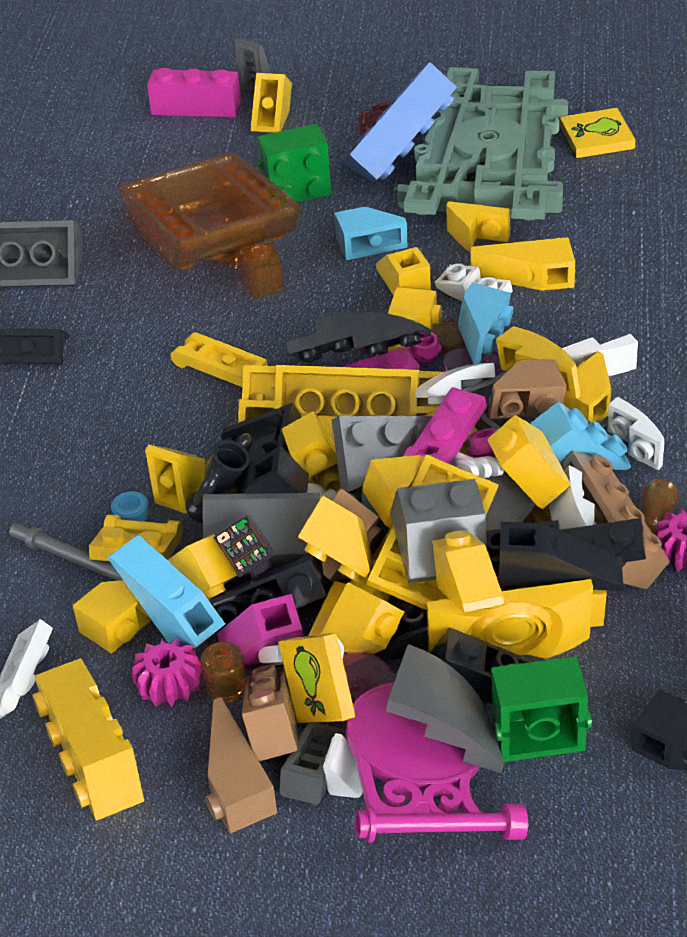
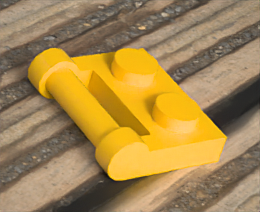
M108 514L105 517L103 528L89 545V558L91 560L109 561L107 557L134 537L140 535L168 560L181 541L182 522L169 520L167 523L123 520L119 515Z

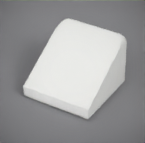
M335 734L332 737L323 765L327 789L330 795L359 798L362 795V787L355 757L348 747L347 740L341 734Z

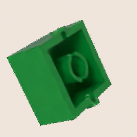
M318 124L258 136L260 158L256 159L259 172L261 171L263 189L272 208L331 195L328 143Z
M577 656L491 668L492 726L504 762L586 751V730L592 728L590 711L587 710L588 694Z

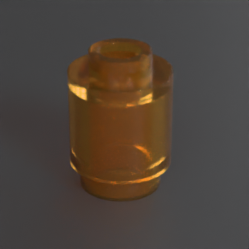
M217 642L208 646L201 655L206 690L214 699L222 697L224 702L234 701L240 697L246 685L242 652L238 646L230 642Z

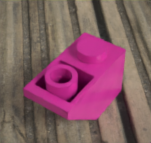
M292 594L252 604L221 629L217 636L228 672L261 663L258 655L263 647L279 645V641L289 638L303 637V632Z

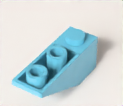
M472 282L463 296L458 328L473 364H479L486 355H492L496 339L503 334L504 327L510 324L514 307L509 306L510 292Z
M556 402L530 423L543 431L560 465H562L573 450L590 456L600 455L612 464L613 470H628L632 467L625 455L628 449L620 437L616 434L610 436L596 421L590 423L576 408L571 410L560 402Z
M137 535L107 557L169 644L179 638L183 646L192 645V648H196L225 625L204 593L140 535Z

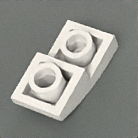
M450 264L435 281L437 289L460 301L463 300V296L472 282L510 293L513 292L510 280L495 279L493 277L481 278L479 267L464 266L463 264Z
M631 334L601 345L591 337L562 348L575 362L576 367L598 351L604 355L608 376L636 369L638 341Z
M494 363L466 365L443 372L415 390V398H428V404H441L451 387L462 390V387L473 386L483 382L482 378L495 377Z
M619 397L615 398L609 403L607 431L629 442L628 455L659 470L663 465L664 437L661 432L637 408Z
M569 465L564 472L571 486L549 504L552 521H559L561 530L596 525V522H594L595 504L583 498L582 472Z

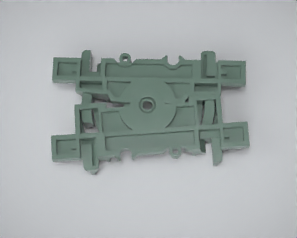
M449 67L446 77L457 87L451 94L454 100L443 112L438 109L431 118L435 122L428 129L425 144L415 146V161L417 162L416 181H411L410 185L398 184V206L404 208L406 213L436 215L437 211L446 212V204L450 201L511 209L510 219H523L527 221L535 219L545 220V213L562 212L563 183L560 181H548V173L554 170L555 149L550 146L552 134H556L559 131L560 117L568 116V101L566 99H554L555 71H526L524 86L477 85L479 79L478 69ZM476 172L475 182L467 181V174Z

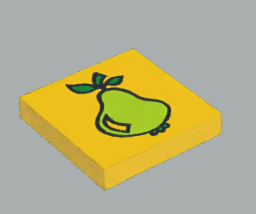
M618 108L560 117L559 126L576 158L635 148V138Z
M335 633L289 638L278 642L297 723L345 721L355 717L338 639Z

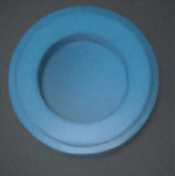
M130 491L122 493L115 497L111 503L112 515H119L123 520L145 521L150 514L148 500L145 495L139 492Z

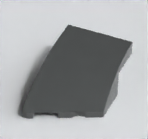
M407 645L388 698L385 712L427 724L424 737L464 748L466 752L463 762L502 773L504 760L482 700L476 691L450 665L422 649Z

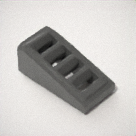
M236 38L234 42L240 91L254 94L256 73L271 74L262 44Z
M314 722L306 724L298 738V751L290 753L281 768L280 794L283 797L315 805L320 804L327 790L323 765L329 747L311 743V741L330 745L335 734H341L346 739V730Z

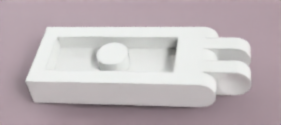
M41 619L18 634L1 672L0 719L13 711L20 696L25 695L32 688L36 681L35 674H33L36 666L43 660L49 650V645L46 643L53 628Z

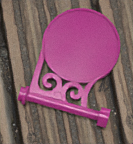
M394 682L376 686L363 693L354 702L355 717L347 720L346 740L352 755L355 757L366 804L364 810H357L355 813L354 828L357 838H364L366 843H373L376 833L501 831L505 840H524L526 838L528 815L524 804H503L500 813H483L476 807L470 794L469 784L471 778L478 772L480 767L463 762L466 749L424 737L427 727L425 723L385 712ZM373 776L386 783L382 792L383 802L377 794ZM405 796L410 800L407 805H404ZM441 796L439 806L437 807L433 799ZM459 808H460L461 811H462V813H455L456 811L459 810Z

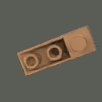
M273 664L264 665L254 669L252 675L246 677L242 717L252 750L258 761L298 751V732L284 666L276 668Z

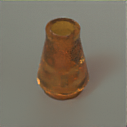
M663 479L652 480L649 485L644 487L642 492L641 512L645 516V523L654 535L658 522L663 521L666 513H673L680 502L677 487Z

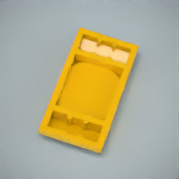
M426 455L411 487L476 479L485 515H487L499 485ZM392 526L366 585L427 610L428 601L449 599L437 588L436 580L408 583L395 530Z
M591 579L502 591L504 604L469 612H463L450 599L427 602L428 653L431 652L449 628H453L518 655L525 654L549 659L575 648L590 638L593 584Z

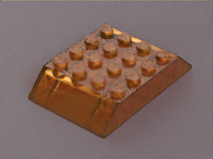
M235 152L118 186L135 230L172 269H188L194 266L195 262L201 260H216L222 258L225 253L236 249H251L255 246V243L265 240H280L285 234L295 231L301 212L299 203Z

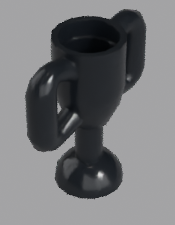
M242 434L237 442L224 440L215 445L205 464L204 480L201 482L198 490L193 492L186 501V510L194 520L203 523V494L224 493L240 481L250 462L248 452L253 444V438L250 434Z

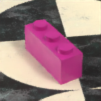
M169 68L153 70L147 84L151 115L236 117L241 104L238 72H229L224 69L200 71L198 69L171 70Z

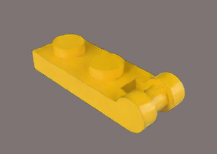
M196 332L186 338L185 345L178 346L172 351L170 356L173 363L180 368L189 366L240 387L243 384V365L268 366L267 359Z

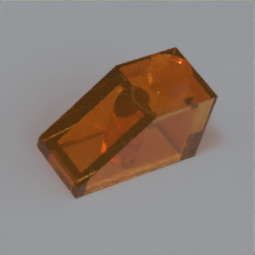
M271 242L257 244L251 248L240 250L233 258L234 265L253 300L284 292L281 259Z

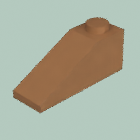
M222 697L213 700L208 781L211 794L205 796L213 819L215 821L222 819L230 834L277 814L274 787Z

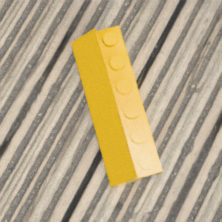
M243 365L242 399H239L238 423L291 403L301 414V418L302 415H307L312 411L317 416L334 417L400 416L402 414L404 416H425L430 412H436L440 404H428V398H415V390L443 372L410 369Z

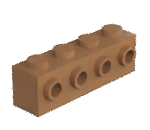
M572 450L561 467L565 471L570 465L582 472L583 498L595 504L594 522L596 524L641 518L644 527L646 559L622 563L623 584L648 589L670 562L661 548V541L645 523L644 514L633 504L628 496V489L619 482L612 471V464L600 455L590 456Z

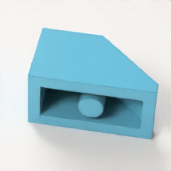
M360 207L334 213L336 240L346 260L408 247L407 222L404 217L369 207Z

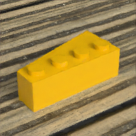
M80 658L35 675L38 693L32 694L35 707L40 718L48 716L50 722L45 723L53 747L60 744L63 751L59 753L60 761L67 777L75 775L77 782L73 783V788L81 808L89 805L95 820L98 821L144 802L133 747L128 739H123L121 726L117 719H112L109 706L104 697H100L97 685L83 660Z

